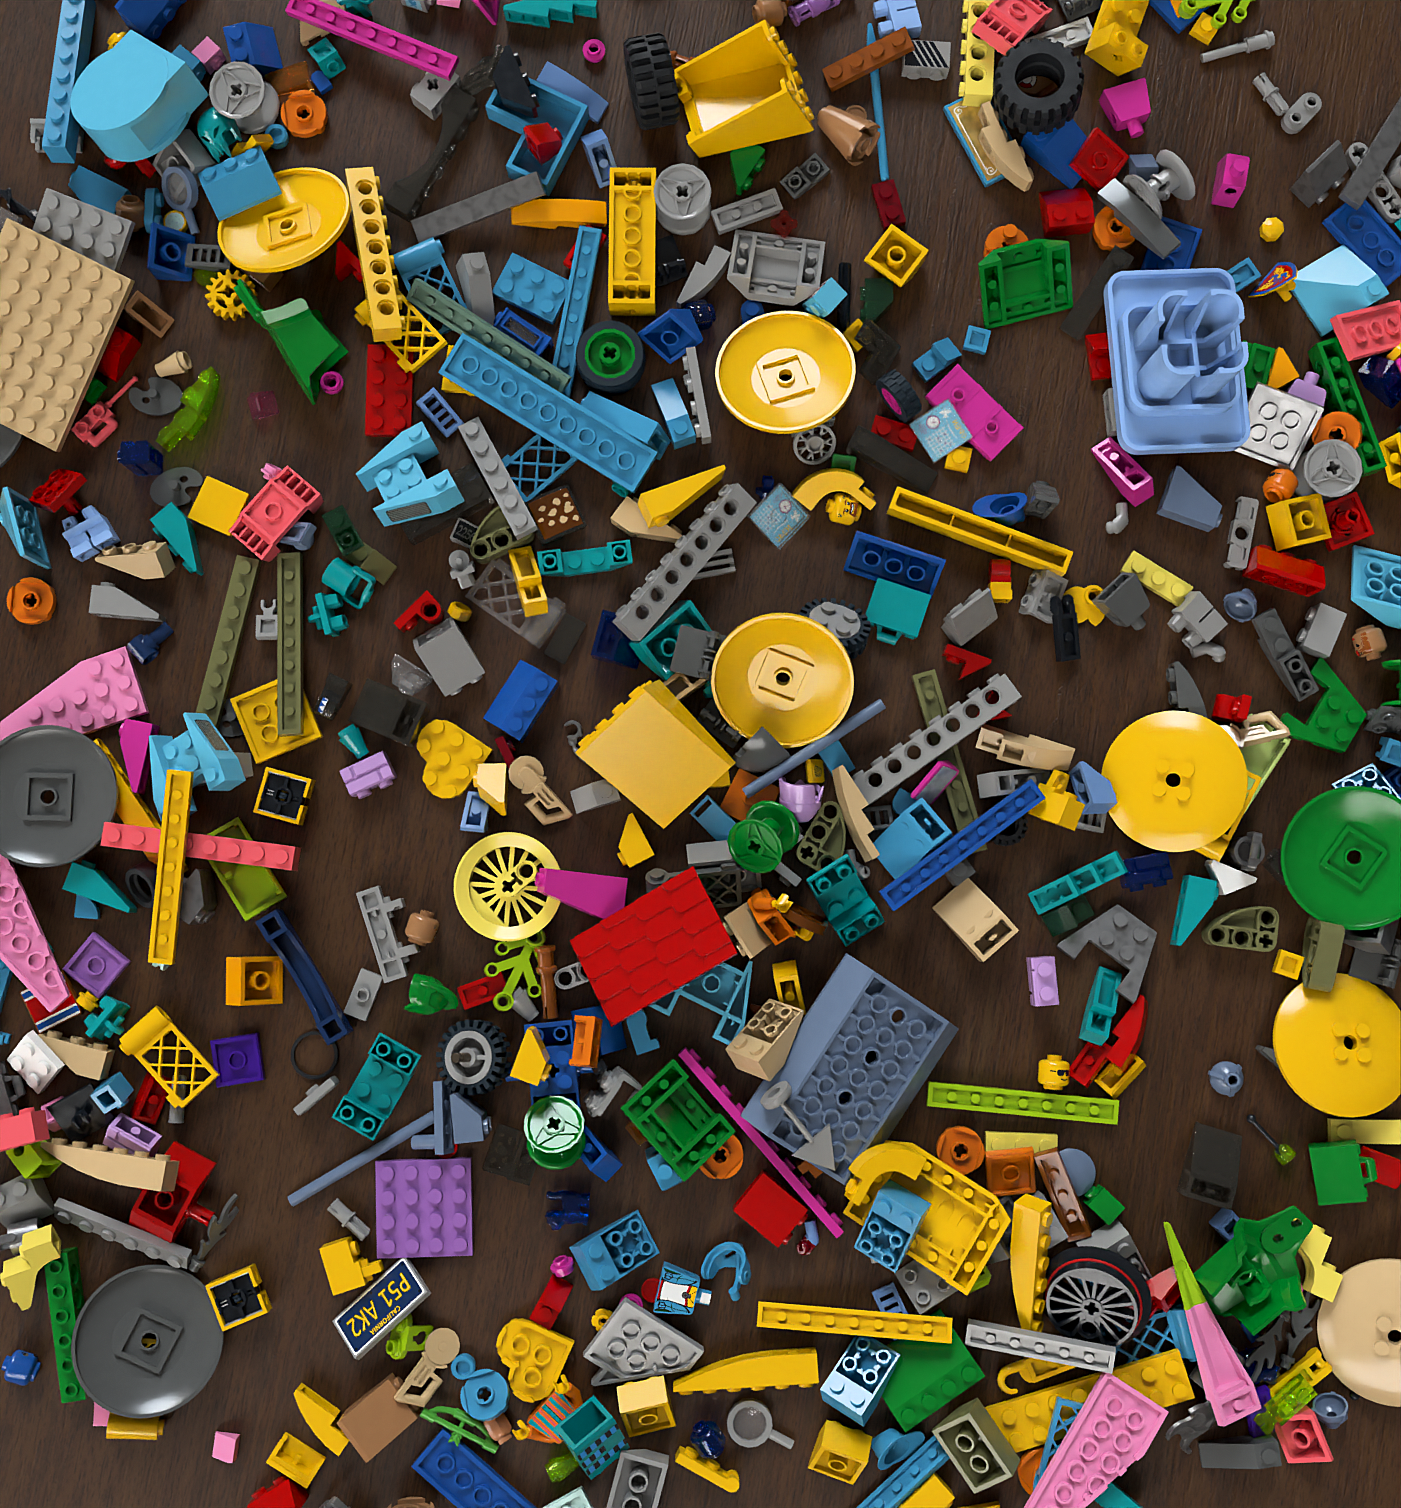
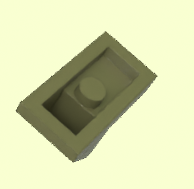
M358 539L345 557L354 565L372 575L382 585H385L397 569L396 565L360 539Z

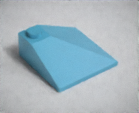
M1341 245L1298 271L1297 278L1293 280L1296 283V287L1294 290H1291L1321 337L1333 331L1330 319L1334 316L1372 307L1389 294L1378 275L1345 245Z
M4 487L0 498V522L2 526L5 527L21 557L45 569H50L51 564L36 507L28 501V498L9 487Z
M1353 545L1351 600L1386 626L1401 629V556Z

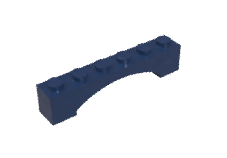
M276 909L256 921L264 938L273 947L299 987L326 1044H333L353 1032L352 1026L283 909Z

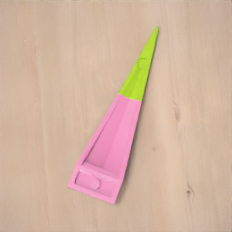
M1164 1222V1229L1206 1399L1211 1402L1218 1426L1225 1427L1262 1408L1254 1383L1238 1359L1209 1307L1170 1223Z

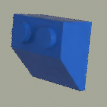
M241 22L223 27L231 62H246L254 66L262 77L284 72L273 27L249 22Z

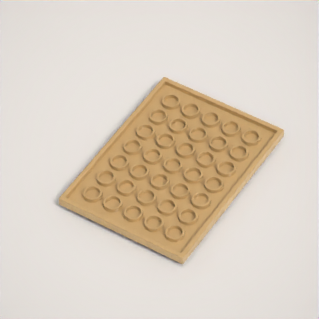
M9 218L6 219L0 233V424L56 452H60L135 281Z

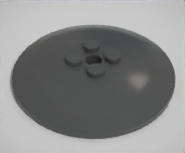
M55 725L28 727L12 733L0 741V854L22 865L43 868L61 866L73 862L90 852L102 839L104 822H113L118 805L116 774L104 751L87 736L75 730ZM47 791H53L55 794L53 802L45 803L44 794Z
M138 1266L118 1273L108 1279L86 1301L73 1330L71 1343L72 1363L77 1379L84 1391L95 1403L107 1411L129 1418L161 1416L188 1403L208 1383L222 1353L224 1331L222 1332L206 1287L193 1275L171 1266ZM147 1333H153L156 1336V1344L151 1348L145 1347L142 1343V1339Z

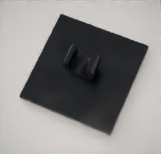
M91 1083L47 1107L71 1142L84 1139L109 1125L116 1118L112 1111L104 1114L90 1095L95 1090Z

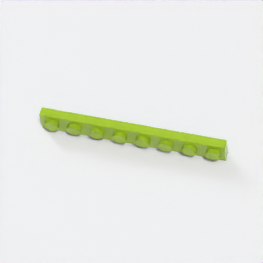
M928 1081L926 1105L931 1107L1118 1125L1119 1100L932 1081Z

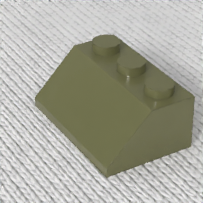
M978 1398L959 1406L932 1429V1433L974 1494L1013 1477L1020 1458Z

